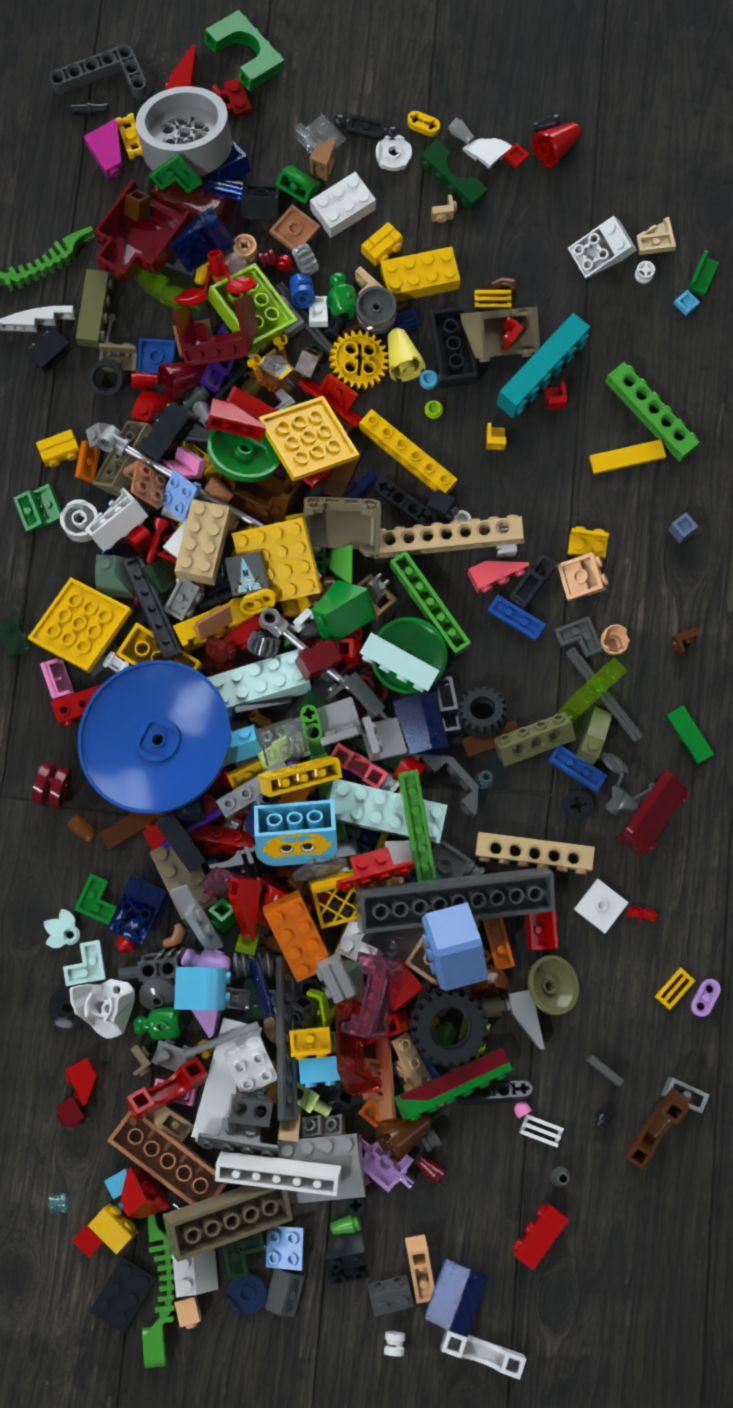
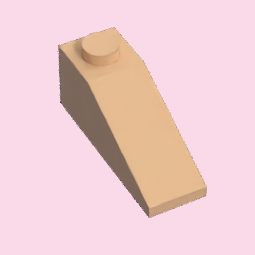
M425 1234L405 1238L416 1303L436 1300Z

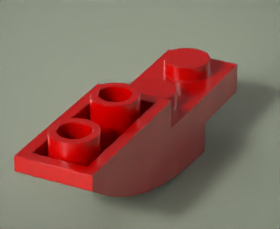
M284 613L280 614V616L287 621L286 615H284ZM261 614L244 621L234 628L216 648L218 655L225 657L233 654L235 650L248 649V638L253 631L267 632L268 630L261 628L259 625ZM264 616L266 622H274L273 617L267 619L266 616Z

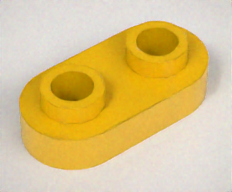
M270 589L259 590L244 596L240 603V609L247 615L260 613L266 608H272L275 605L277 596Z

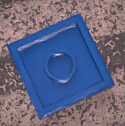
M139 338L136 371L157 374L158 377V367L161 364L175 363L176 340Z

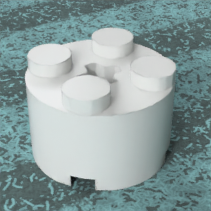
M73 500L61 512L60 523L72 541L88 542L92 538L85 528L96 518L98 512L92 504L85 500Z

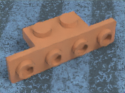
M389 1038L375 1042L376 1059H361L363 1100L379 1102L381 1122L396 1117L392 1049Z

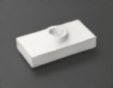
M315 296L314 304L309 307V327H328L327 296Z

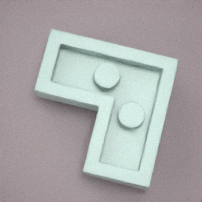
M101 941L80 943L83 963L63 967L66 986L106 979Z

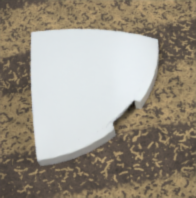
M481 138L463 147V151L475 161L479 160L490 169L499 159H503L504 154L512 145L496 138Z

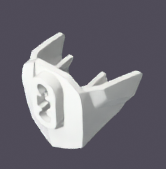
M109 979L102 984H85L70 988V1002L74 1013L90 1024L98 1034L111 1039L124 1033L135 999V990L130 983Z

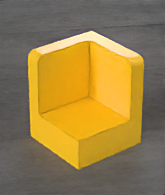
M487 423L486 450H505V428L491 427V423Z
M308 595L280 601V605L284 615L297 618L305 609L312 606V602Z

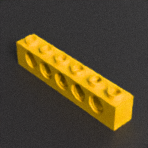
M371 409L359 422V430L433 491L440 490L449 495L456 487L458 479L374 410Z

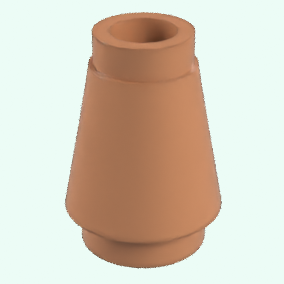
M211 477L204 488L207 494L227 503L234 494L218 478L215 479L214 477Z

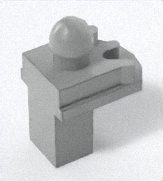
M283 388L275 392L276 398L281 403L275 407L276 410L279 411L296 405L292 397Z

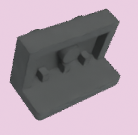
M407 1275L368 1284L375 1317L414 1307Z

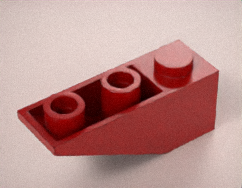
M231 877L228 897L241 936L254 941L257 932V915L260 909L259 898L262 892L261 880L247 877Z

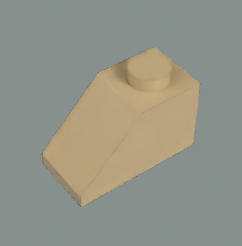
M168 1105L147 1116L158 1128L181 1142L184 1141L194 1127L190 1121Z

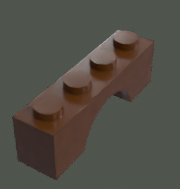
M671 1088L626 1146L625 1158L643 1169L654 1155L656 1147L665 1132L672 1125L678 1124L688 1112L689 1099Z

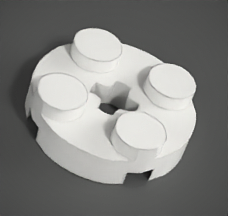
M388 135L385 136L376 146V159L379 166L389 171L406 169L412 156L410 143L408 144L401 135L393 137L395 140H390L389 138L391 137ZM394 149L398 155L392 156L389 153Z
M315 601L312 604L313 607L317 604L318 601ZM313 607L305 609L293 621L294 624L289 626L294 633L296 631L298 633L303 632L310 625L308 621L314 619L311 611Z

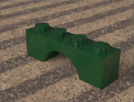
M438 140L435 141L421 154L422 167L426 171H430L434 175L435 180L446 187L449 194L457 197L464 208L467 207L472 211L486 198L488 189L476 177L461 179L454 176L447 166L450 152Z

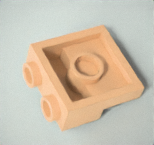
M591 552L560 563L558 570L567 600L570 601L606 590L605 585L608 584L606 575L601 573L600 567H603L600 556H596L595 553Z

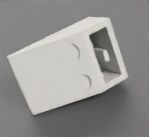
M612 216L568 247L585 278L621 262L637 251L620 220L615 216Z

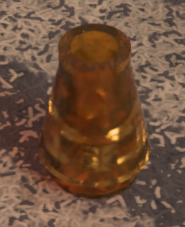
M79 814L75 815L67 823L69 830L86 842L95 835L84 817H81Z

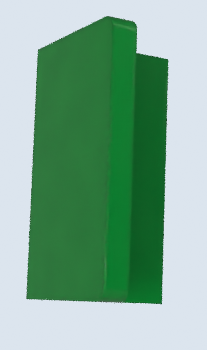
M707 250L704 251L688 287L689 291L701 296H705L719 262L706 257Z

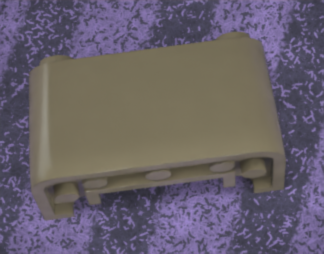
M537 307L460 314L461 323L476 359L479 358V362L491 361L490 357L522 354V357H531L534 352L540 349ZM510 317L518 321L524 328L506 351L501 348L504 343L502 338L507 332L502 326L507 318Z
M334 497L304 498L303 517H305L313 554H317L318 551H321V548H340L353 545L352 549H359L363 556L373 557L374 555H379L380 501L375 499Z

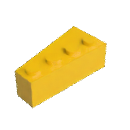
M235 597L227 603L230 606L232 623L202 640L193 629L196 621L224 605H219L210 611L173 625L184 651L188 654L229 634L238 625L252 618L253 615H247L240 609L243 597Z

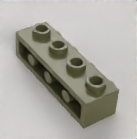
M86 269L76 334L79 346L99 348V343L105 341V330L103 328L104 324L108 322L106 309L110 307L111 297L109 296V290L113 288V279L110 278L109 271L106 273L100 270Z

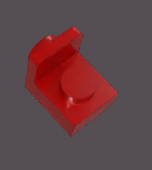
M510 317L507 318L502 326L507 332L502 338L504 343L501 348L506 351L524 328L518 321Z

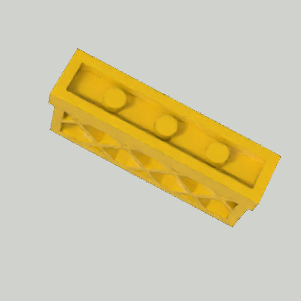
M353 870L308 881L321 929L357 919L356 907L347 902L351 893L355 892L354 888L348 892L344 900L335 895L337 892L336 881L354 876ZM387 880L385 885H392L391 880ZM373 883L368 885V887H376ZM325 891L331 895L325 905L318 901L317 893ZM333 897L342 901L337 912L328 907ZM345 904L354 908L351 916L345 917L340 914ZM326 909L335 913L332 921L324 923L322 916Z

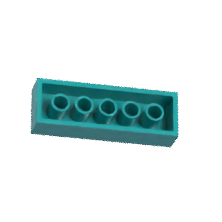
M573 313L500 390L496 405L512 418L517 414L520 416L526 409L525 405L529 401L532 403L539 395L537 392L541 388L544 390L550 384L551 377L553 375L556 377L562 371V366L565 362L567 364L570 363L575 356L574 353L584 348L589 337L590 326Z

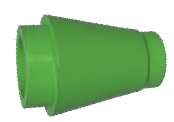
M349 1214L331 1223L333 1235L353 1234L362 1230L359 1215Z

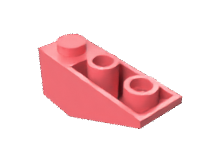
M484 561L469 568L467 574L476 592L482 591L486 593L492 590L493 586L498 583L503 585L509 582V578L515 575L520 577L526 574L529 563Z

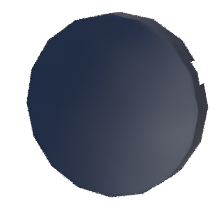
M250 1272L240 1273L229 1283L227 1301L231 1309L236 1313L253 1315L264 1306L267 1298V1287L263 1279L257 1274Z

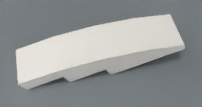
M73 306L34 308L1 318L0 330L38 332V325L56 326L57 319L75 320L76 312Z

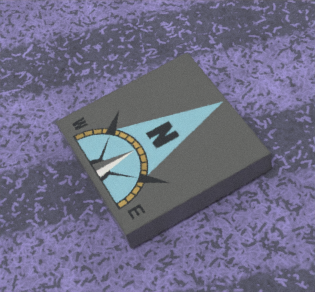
M262 551L224 559L233 596L270 589Z

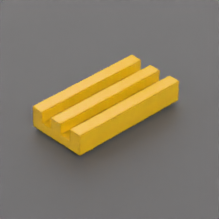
M511 290L474 291L475 310L511 309L512 307ZM478 296H507V297H478ZM478 302H507V304H478Z
M680 967L654 997L665 1005L668 1010H671L696 980ZM680 974H682L683 976L681 977V979L674 985V987L667 993V995L664 998H662L661 996L663 995V993L670 987V985L677 979V977ZM686 979H688L689 982L682 988V990L675 996V998L670 1003H668L667 1000L680 987V985Z

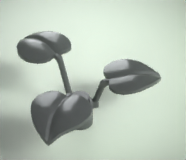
M601 751V758L605 765L613 772L619 773L617 785H613L611 788L612 798L605 804V807L614 815H617L621 810L636 811L638 809L636 800L648 794L655 784L650 783L648 785L649 789L635 797L628 795L620 787L624 774L629 772L627 766L614 754Z

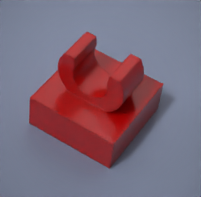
M516 142L504 154L503 158L517 170L529 158V153Z

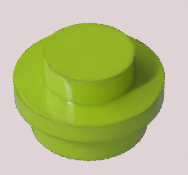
M433 400L425 405L427 417L437 419L442 415L443 406L440 402Z

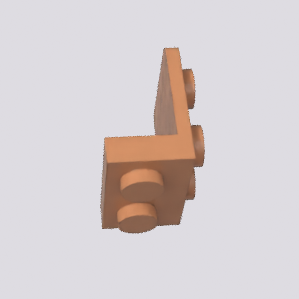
M140 460L125 467L123 475L132 480L131 493L156 509L161 508L167 478Z

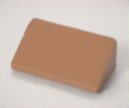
M226 604L196 621L193 629L201 640L232 623L230 606Z

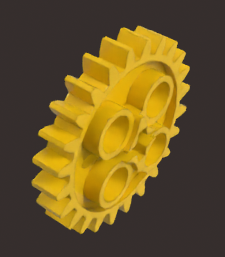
M352 330L350 336L344 333V339L339 336L338 343L334 342L333 347L335 349L330 350V354L333 356L329 357V361L333 363L329 367L335 368L332 374H338V379L344 380L343 383L345 384L349 383L350 388L355 385L357 391H359L360 386H363V389L366 390L368 384L373 388L374 382L379 384L380 378H384V372L388 370V367L385 365L389 363V360L384 359L388 356V352H383L386 346L379 345L381 339L374 340L375 334L370 338L368 337V331L365 335H362L361 330H359L356 335ZM358 345L361 346L360 361H362L359 366L360 376L357 375L358 359L356 358L358 356ZM346 348H352L354 353H348ZM364 349H370L372 355H367ZM345 366H352L354 371H347ZM364 367H370L372 372H365Z

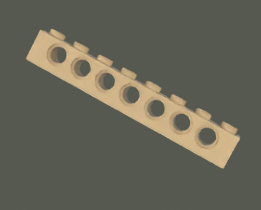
M513 514L508 515L507 518L500 519L494 516L489 517L488 520L481 521L480 519H470L469 522L432 523L431 526L395 527L394 530L381 528L379 555H374L373 557L374 559L396 557L405 550L409 555L523 544L525 542L522 516L518 517V515ZM501 527H508L509 531L507 533H500L499 529ZM482 529L490 530L488 535H481L480 532ZM464 531L471 532L469 537H462L461 534ZM445 533L452 534L450 539H443L442 537ZM426 535H433L431 541H424ZM407 537H414L412 543L405 542ZM391 538L396 540L393 545L386 544Z

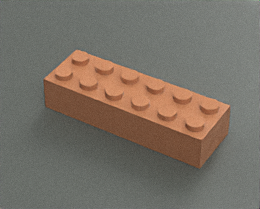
M129 1111L107 1140L190 1205L219 1195L227 1184L215 1181L216 1168L180 1140L158 1128L148 1117L136 1122Z

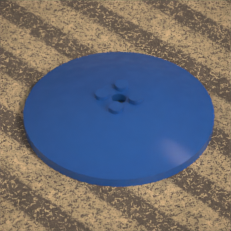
M165 660L134 664L117 672L105 681L94 693L84 710L78 731V754L82 769L93 788L103 798L121 809L149 815L180 809L203 795L220 775L231 746L232 729L230 715L226 703L217 688L197 670L178 662ZM163 736V742L160 745H155V738Z

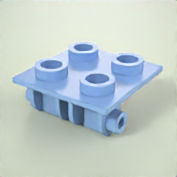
M173 469L164 490L163 505L184 522L188 517L192 499L197 500L196 497H198L201 491V484L198 482L192 484L177 470Z
M275 1226L267 1229V1268L303 1271L305 1231L302 1226Z

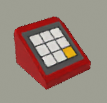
M224 816L220 827L241 830L244 820L237 817L227 820Z

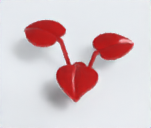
M213 250L207 254L209 265L206 266L205 288L203 290L201 288L187 289L178 296L173 297V300L185 306H194L204 302L207 299L205 293L208 292L210 272L213 276L226 275L230 282L226 285V290L231 294L247 292L257 286V282L247 276H239L233 280L230 275L242 269L241 263L237 262L231 254H228L223 259L221 250Z

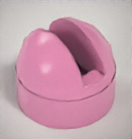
M523 1101L518 1102L514 1108L518 1119L532 1111L530 1106Z

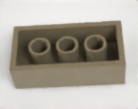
M162 845L149 852L169 894L171 889L188 885L203 911L208 915V910L218 902V899L201 865L189 873L171 846L165 849ZM173 900L174 905L182 921L185 923V925H188L187 920L185 919L182 912Z

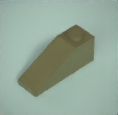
M596 706L594 707L575 756L576 758L592 765L596 762L606 739L612 713Z

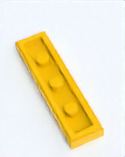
M662 439L590 455L589 460L593 475L665 459L666 453Z

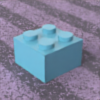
M339 1055L298 1060L300 1084H305V1088L317 1087L318 1082H325V1086L337 1085V1081L341 1080Z

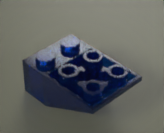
M211 206L197 215L170 244V247L187 272L190 273L209 261L207 254L210 251L221 250L224 252L234 246L235 242L216 210Z
M131 875L106 930L143 946L169 895L168 890L136 875Z

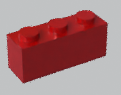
M549 1203L545 1206L543 1204L536 1212L537 1218L535 1221H530L524 1229L525 1235L522 1239L518 1238L512 1246L514 1249L512 1254L532 1270L535 1269L569 1221L567 1217Z

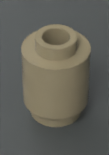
M500 996L478 1000L486 1012V1018L502 1016V1012H506L505 1000H501Z

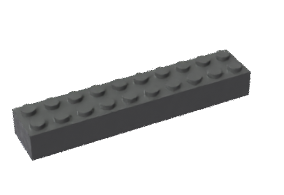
M547 867L355 889L357 927L362 934L423 927L421 918L426 913L468 902L474 921L555 911L554 873Z

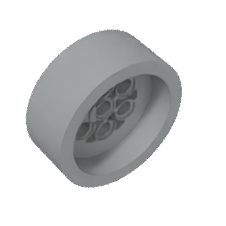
M182 86L164 90L148 99L137 114L136 128L144 161L151 170H155L179 153L200 177L220 167L231 152L232 136L226 105L218 95L207 89Z

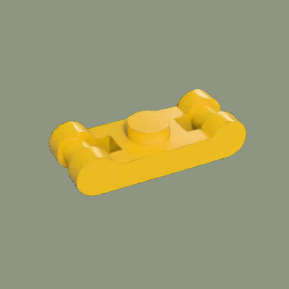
M133 113L127 114V117L115 118L129 160H133L139 155L143 156ZM127 124H130V125H131V127L126 128V129H125L124 126H123V125H127Z

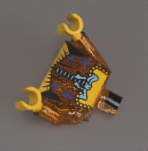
M285 334L279 335L273 340L274 345L278 349L274 348L262 359L258 354L252 355L251 359L247 361L248 367L252 368L249 376L256 380L258 385L266 387L272 392H275L282 386L290 393L296 386L290 379L294 368L289 361L286 347H284L288 342Z

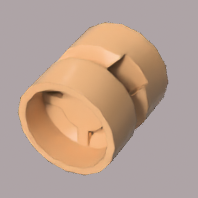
M249 234L238 235L233 241L234 258L237 262L241 263L242 267H248L257 261V244L255 239Z

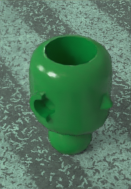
M344 273L331 275L329 281L333 287L327 294L326 306L330 308L332 315L338 316L343 320L355 317L356 301L358 298L355 288L350 284H346L347 278Z
M174 1007L155 1008L150 1011L148 1018L137 1016L134 1019V1032L138 1035L149 1032L153 1040L179 1038L184 1030L182 1011L174 1009Z

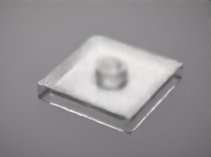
M313 858L294 872V881L322 879L336 874L348 865L347 859Z

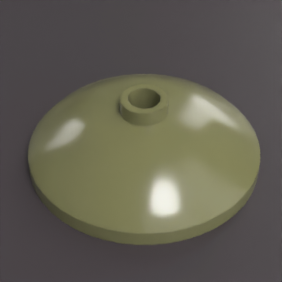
M549 955L538 959L532 965L528 976V989L533 1002L541 1011L549 1015H561L570 1011L576 1004L579 995V982L574 969L565 959Z

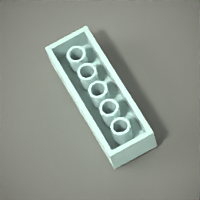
M299 649L207 677L223 697L230 717H232L234 707L238 705L286 696L293 698L307 693L308 690L312 692L310 681H305L294 662L298 656Z
M340 779L330 781L326 800L334 799L336 822L409 839L401 794ZM423 799L430 842L436 845L440 843L447 805Z

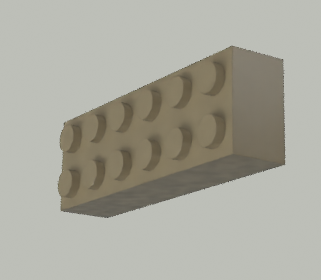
M249 1185L163 1214L170 1252L177 1262L293 1220L287 1190Z

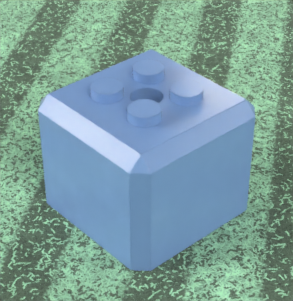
M468 902L426 913L421 918L425 933L422 934L424 946H427L424 949L427 960L431 961L429 962L431 972L436 974L440 989L448 991L488 980L481 937Z

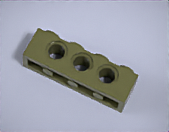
M566 712L556 714L550 718L494 738L498 757L504 767L576 740L572 721Z

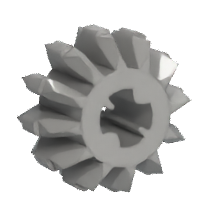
M308 244L299 245L292 250V255L301 273H306L310 276L318 271L317 260Z

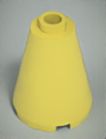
M400 328L391 330L388 334L390 377L394 381L401 379L402 382L419 377L421 370L426 368L423 358L405 330Z

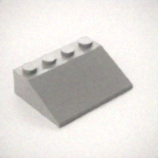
M361 1134L299 1139L298 1142L277 1141L279 1146L278 1158L342 1166L337 1196L287 1190L290 1204L366 1197Z

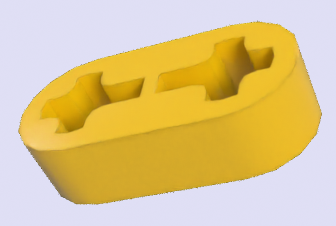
M419 111L409 113L407 125L410 129L431 137L439 133L440 122L438 119ZM418 118V121H416L415 123L412 122V120ZM435 125V128L429 129V126Z

